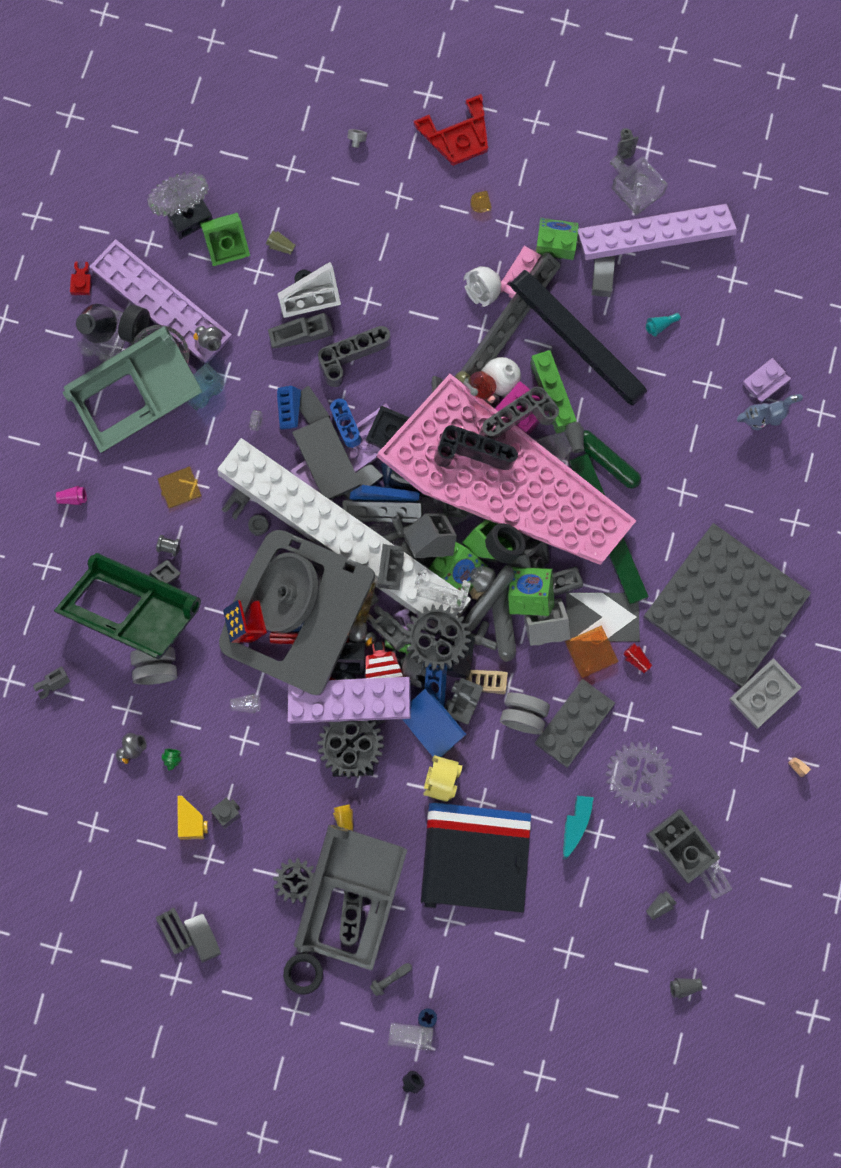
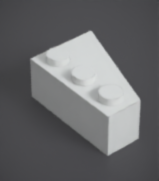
M330 262L278 293L284 318L341 305L334 270Z

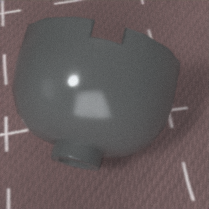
M410 651L401 659L400 668H402V674L404 677H410L411 685L425 689V663L422 661L417 665L419 658L411 659L414 652Z

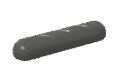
M504 566L494 579L492 585L484 592L461 622L462 624L468 623V627L464 629L465 631L472 632L478 626L482 618L512 582L515 573L511 566Z
M506 588L493 604L492 613L498 654L503 661L508 662L516 656V644L512 617L509 613L508 589Z

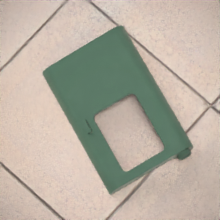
M166 326L161 327L65 385V391H63L68 402L72 401L77 408L100 453L202 393L196 378ZM130 374L146 403L145 406L107 430L100 432L85 405L86 399Z

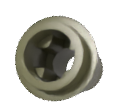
M273 230L266 242L270 249L288 253L289 255L292 254L296 246L279 231L275 232Z

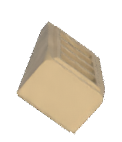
M470 670V676L466 677V680L472 682V675H475V684L480 685V676H484L482 692L505 694L508 672ZM489 677H492V687L488 686ZM497 678H501L500 687H496Z

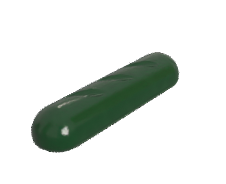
M584 430V451L624 486L630 489L637 488L642 480L640 473L592 432Z

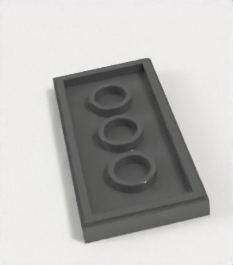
M329 417L292 432L315 483L323 496L331 500L361 486Z

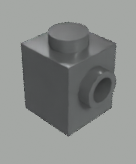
M227 797L210 810L224 829L241 817L238 812L241 808L233 799L229 801Z

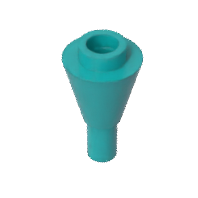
M675 313L668 317L648 318L645 325L647 332L657 336L670 324L681 319L680 314Z

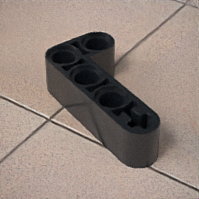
M449 425L445 427L440 437L434 461L440 467H446L450 465L455 453L502 470H509L514 465L518 452L510 445L454 425ZM466 442L471 443L473 446H468ZM485 449L490 450L492 453H487ZM441 453H446L448 457L443 456Z

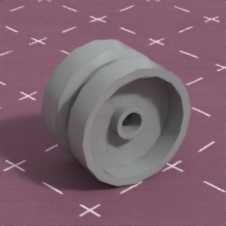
M170 647L160 659L151 657L138 650L130 653L131 664L137 667L132 671L133 683L152 685L170 682L178 678L177 667L171 664L176 660L174 648Z
M513 692L508 693L505 705L509 709L502 711L500 723L521 732L542 734L545 722L541 718L547 717L550 705L533 696Z

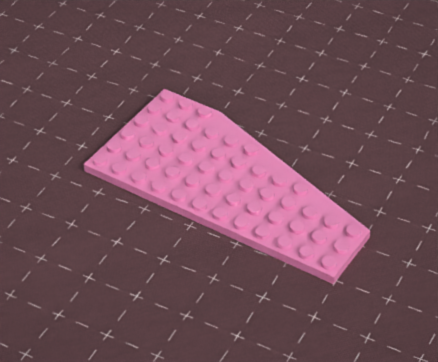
M451 374L444 379L376 456L427 496L494 523L510 524L524 535L599 565L603 563L636 522L633 517L516 425L495 439L517 450L518 457L511 469L502 470L455 453L450 465L446 467L437 465L434 461V455L445 427L454 425L479 434L483 423L498 412L478 395L472 396L470 390ZM501 417L503 422H510L506 417ZM494 425V427H493L492 429L487 430V431H488V432H489V431H492V432H493V430H494V428H495L496 426ZM466 442L468 446H473L471 443ZM485 449L487 453H492L490 450ZM441 453L443 456L448 457L446 453Z

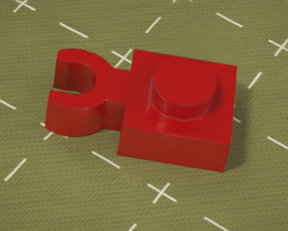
M75 261L74 269L77 274H71L70 294L90 296L91 275L87 274L90 269L89 264L85 262V267L80 269L78 268V261Z

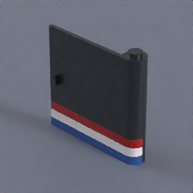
M429 803L420 902L424 904V908L436 909L437 905L445 904L524 913L531 814L443 803Z

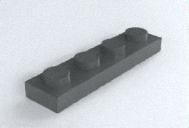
M344 500L343 510L362 522H392V517L397 515L401 522L414 523L423 516V501Z

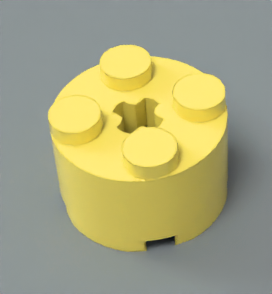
M434 755L432 758L434 762L433 767H429L424 789L427 790L423 792V795L448 802L456 794L457 785H454L457 777H460L462 766L458 765L456 761Z

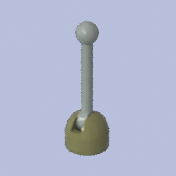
M460 371L455 375V378L470 390L472 396L478 394V390L470 385L471 377L467 372Z

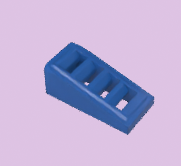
M294 386L277 388L279 426L281 430L298 427L301 390Z

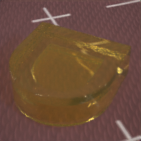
M487 191L475 193L471 197L470 206L475 212L482 213L492 210Z

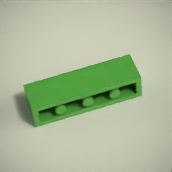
M548 350L533 355L530 365L538 387L543 388L559 409V414L552 423L556 434H559L566 430V425L577 422L552 353Z

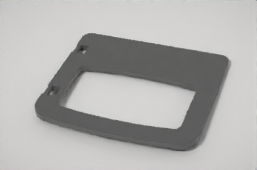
M272 531L265 537L258 549L233 603L237 600L241 601L244 616L246 617L265 572L278 550L283 548L324 566L325 570L314 607L283 661L274 660L240 643H230L226 621L219 638L220 649L230 658L318 696L325 690L375 579V572L368 566L286 531ZM293 540L301 543L299 550L290 547ZM346 564L356 567L353 573L344 570Z

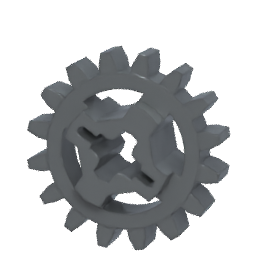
M299 858L296 859V863L288 859V865L282 862L281 866L283 869L275 870L279 876L273 877V880L278 882V884L274 885V889H280L277 895L282 896L284 894L285 902L291 898L292 904H295L296 899L303 903V897L307 898L314 877V873L311 872L314 867L313 865L307 867L308 862L306 860L301 864ZM293 868L289 875H284L287 870ZM301 869L308 873L309 878L303 877ZM295 876H298L299 880L302 881L298 882L297 886H293V882L289 881L293 880ZM282 884L290 887V893L284 890ZM308 886L303 893L298 894L301 888Z

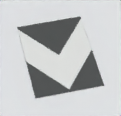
M566 593V613L569 619L570 639L567 642L640 641L639 602L629 605L625 593Z

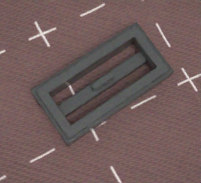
M175 908L155 917L175 955L193 946V942ZM172 914L187 941L185 945L169 917ZM164 918L168 922L180 946L178 949L176 948L162 921V919Z

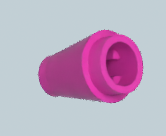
M75 486L56 492V501L58 504L82 505V503L87 501L86 490L84 487Z

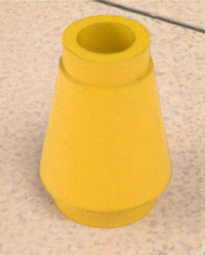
M350 804L334 807L333 816L337 825L353 831V809L350 808Z

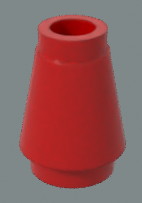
M635 643L623 653L626 657L625 660L643 673L652 666L641 647Z

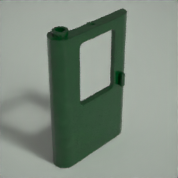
M95 553L88 559V570L54 609V612L151 657L160 659L196 615L201 605V599L102 554ZM95 580H102L141 598L122 623H115L76 605V602Z

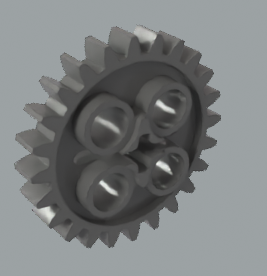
M432 604L430 611L425 606L423 614L420 611H416L418 618L411 616L410 620L413 624L407 623L406 625L411 630L404 633L405 636L409 637L404 641V644H410L406 651H413L411 659L418 657L417 665L423 661L425 663L424 669L428 665H432V671L435 670L436 666H439L440 670L443 671L444 665L451 669V662L457 665L459 663L457 657L463 659L465 655L462 651L468 652L469 650L464 645L471 642L470 639L465 638L471 634L470 631L464 630L468 627V623H461L464 617L457 618L458 611H455L453 614L450 613V606L446 611L443 610L442 604L439 609H436L434 604ZM433 620L436 622L437 627L431 629L427 626L426 622ZM453 628L456 635L448 636L445 629ZM436 634H440L439 641H435L434 636ZM426 639L430 645L422 647L419 644V640ZM446 641L454 642V645H450V643ZM444 646L448 649L449 653L441 655L438 652V648Z
M370 720L329 722L330 727L323 726L326 733H319L323 741H318L317 744L323 747L318 750L319 754H325L320 758L321 761H328L325 767L330 768L333 766L331 770L333 774L339 770V776L342 777L346 773L348 779L351 778L352 773L359 778V772L361 771L364 775H367V768L373 771L374 769L371 764H379L376 757H383L379 749H384V745L379 743L384 740L383 736H377L381 733L380 728L374 729L377 725L376 722L369 724ZM353 726L357 728V732L354 735L347 734L348 728ZM335 740L342 741L338 749L332 748V743ZM368 741L371 743L369 749H360L363 742ZM347 743H354L355 747H348ZM348 755L355 756V760L351 764L345 763V758Z

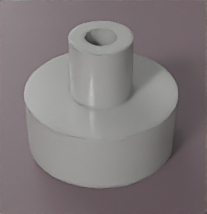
M349 129L347 138L352 140V147L359 148L360 142L366 141L367 132Z

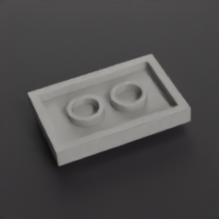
M773 658L729 700L758 729L802 687Z

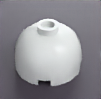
M477 267L467 272L464 276V280L467 282L465 290L474 303L483 304L482 307H485L498 298L501 292L500 276L489 267Z
M497 357L489 361L481 371V383L485 390L502 396L501 398H505L521 380V373L517 364L505 357Z

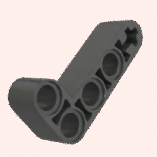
M379 326L320 349L318 362L327 384L331 387H338L342 384L343 370L341 365L387 348L390 344V331L388 328ZM366 342L368 346L360 347L359 343ZM343 349L350 350L348 354H342L340 351ZM324 356L332 357L330 361H324L322 358ZM337 373L339 377L334 379L330 377V374Z
M534 387L488 418L480 428L479 435L495 440L531 414H534L542 425L548 426L557 418L559 409L543 388ZM532 396H538L540 401H535ZM517 406L523 407L525 412L517 410ZM544 411H549L552 417L546 416ZM501 417H507L510 422H503ZM494 425L496 426V427L494 428L493 432H492V431H489V432L487 431V430L492 429V428L494 427Z
M344 890L340 940L342 944L349 947L355 945L359 938L363 896L359 895L356 900H352L348 897L349 891ZM349 910L357 912V918L353 921L345 917ZM344 924L350 926L357 925L356 928L352 927V935L355 938H351L350 942L346 940V937H343V935L348 933V926L344 927Z

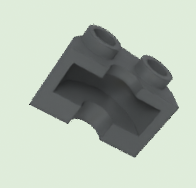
M463 678L460 681L456 680L452 688V692L455 693L453 699H448L444 708L453 719L468 725L480 699L483 686Z

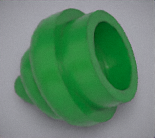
M165 749L164 753H162L161 759L169 771L182 761L181 751Z

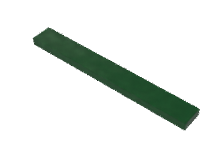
M588 454L569 460L570 467L574 472L605 495ZM622 538L608 556L629 605L648 599L649 596L626 542Z

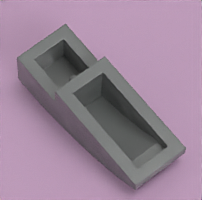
M615 255L594 259L591 295L611 297Z
M325 313L308 319L302 317L268 329L272 348L303 344L334 335L330 318Z

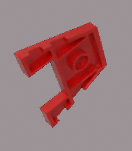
M481 94L465 101L472 118L440 131L436 130L430 115L413 121L414 127L453 166L488 152L483 98Z

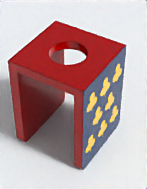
M240 600L223 609L230 643H252L267 633L259 601L250 604L246 617L244 616Z

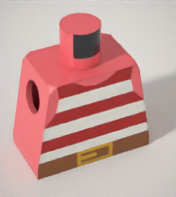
M384 642L372 644L373 655L366 656V679L403 677L395 653L393 651L385 652Z

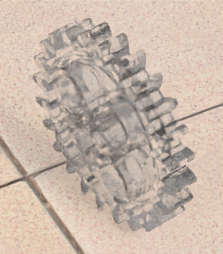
M184 172L181 176L176 174L174 178L169 177L168 181L163 180V184L156 185L157 189L151 190L152 193L148 194L149 198L147 201L153 214L157 213L158 216L162 214L165 217L168 214L173 216L177 212L179 215L181 211L187 212V208H194V204H200L199 200L205 199L204 195L208 194L207 190H209L208 183L202 174L199 175L198 172L195 174L190 172L188 175Z
M641 741L635 747L633 742H631L629 749L623 745V752L616 750L617 757L611 756L610 760L613 764L608 763L606 766L611 771L605 773V775L611 778L606 781V784L613 785L609 791L616 790L617 793L614 798L621 796V804L627 800L628 807L636 803V808L639 809L641 803H643L644 807L647 808L649 801L655 805V798L661 801L663 799L661 793H668L665 786H671L672 783L667 781V779L672 778L673 775L668 774L667 771L671 770L672 766H665L669 759L662 760L661 757L664 752L657 754V747H654L652 750L649 749L650 743L642 747ZM634 758L637 761V766H629L627 759ZM642 758H645V763L641 771V775L644 777L640 778L637 785L636 792H633V787L637 778V775L634 773H637V771L640 768ZM647 765H655L657 772H648ZM628 777L631 780V785L624 786L621 778ZM641 784H649L651 791L648 793L643 792Z

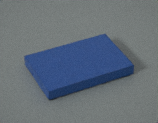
M361 485L350 492V500L418 501L419 493Z
M425 688L411 701V719H402L432 756L443 757L467 735L429 688Z

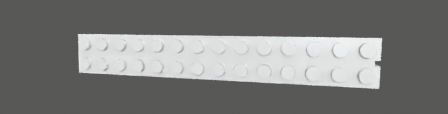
M241 438L217 469L218 476L316 545L373 569L375 579L372 584L377 587L382 545L393 544ZM405 552L400 590L379 588L414 614H416V611H420L423 614L425 606L430 611L432 604H434L436 609H439L442 604L445 611L449 606L451 607L450 613L453 614L455 611H458L456 617L460 618L471 601L468 596ZM346 564L350 569L355 570L356 567ZM433 620L427 621V623H429V624H430L431 626H433L434 628L437 627V624H436L435 621H433ZM452 628L445 629L446 634H448Z

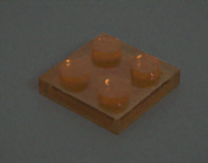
M602 625L565 641V645L581 679L619 662Z

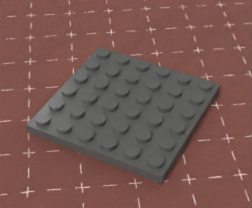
M713 523L643 617L742 688L811 592Z

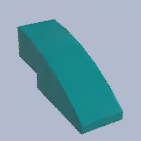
M577 796L575 798L574 816L567 815L565 820L562 859L569 857L582 838L589 822L594 797Z

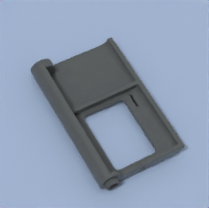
M328 825L294 942V946L297 948L296 951L303 954L314 951L372 971L407 849L346 828ZM334 888H340L371 899V906L359 948L355 954L319 941Z

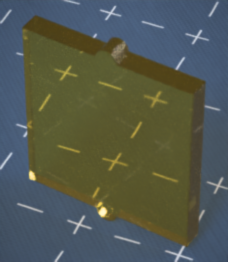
M190 466L158 478L162 489L161 495L165 497L169 509L202 497L197 485L198 480L194 478Z

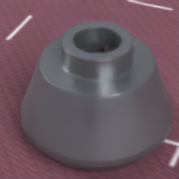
M484 566L475 567L469 575L471 578L470 582L477 592H485L495 579L494 569Z

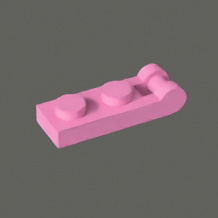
M524 246L501 281V293L505 292L509 294L510 298H513L516 293L508 285L509 282L511 283L523 270L531 273L540 260L541 255Z

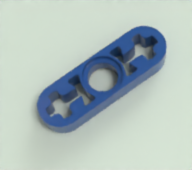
M336 399L330 405L333 417L345 445L350 448L356 447L362 441L360 432L347 402L344 399ZM339 407L342 408V410H343V412H344L343 414H340V413H339V410H338ZM343 421H351L349 425L341 426V423ZM351 431L354 436L353 439H350L348 434Z
M428 665L426 668L425 688H429L445 707L447 665H444L443 671L440 668L439 671L436 668L432 671V665ZM433 682H436L439 686L438 693L432 690L431 685Z

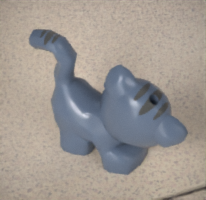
M795 394L787 397L784 401L749 406L745 412L739 414L737 422H745L757 431L763 429L769 423L774 426L780 425L787 417L791 404L802 401L803 396Z

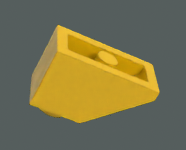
M182 795L178 796V838L180 840L205 839L204 833H208V821H204L203 815Z

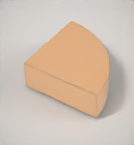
M795 757L788 762L800 777L805 776L811 770L805 763Z

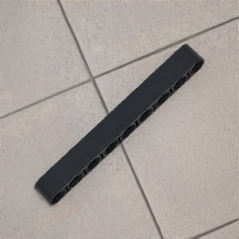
M523 270L510 283L513 291L628 404L634 406L647 393L646 387L531 273Z

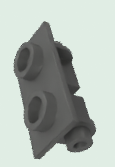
M624 128L620 132L621 138L617 145L616 159L632 157L635 154L639 139L638 136L633 137L630 129Z

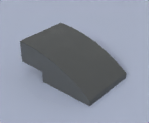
M682 809L676 810L646 834L662 856L687 884L720 859L696 825L691 823Z

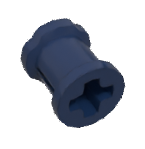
M429 1008L423 1009L418 1016L420 1026L426 1029L432 1028L437 1022L435 1011ZM424 1013H428L429 1016H433V1019H431V1024H427L426 1021H422V1019L424 1018Z

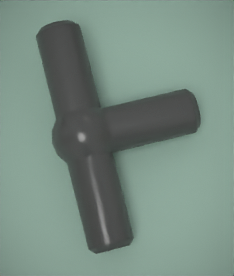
M393 516L392 522L396 530L382 537L389 542L397 538H403V531L413 523L403 527L399 516Z
M482 621L477 634L471 633L467 637H474V644L496 650L497 642L484 638L490 624L487 621Z

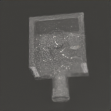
M619 155L610 161V164L619 173L613 180L612 189L636 216L665 194L668 183L643 156L631 166H628Z

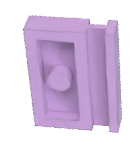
M772 358L746 378L742 384L762 404L786 385L791 378L785 374V371Z

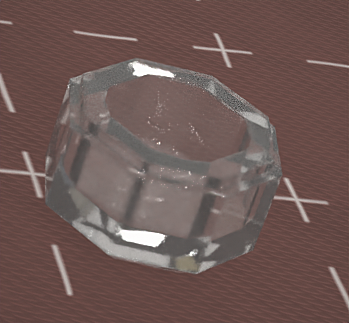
M254 410L251 414L249 428L259 431L263 424V414L261 411Z

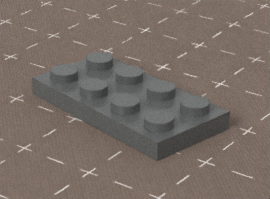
M582 679L539 736L535 745L568 768L615 705V702Z

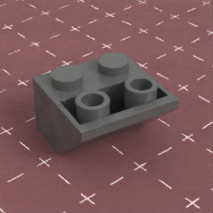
M445 513L424 514L403 531V536L415 558L453 556L457 535Z

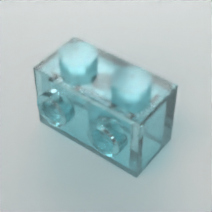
M208 363L194 374L202 393L187 401V403L195 411L199 408H204L209 403V399L213 395H218L224 388L223 378Z

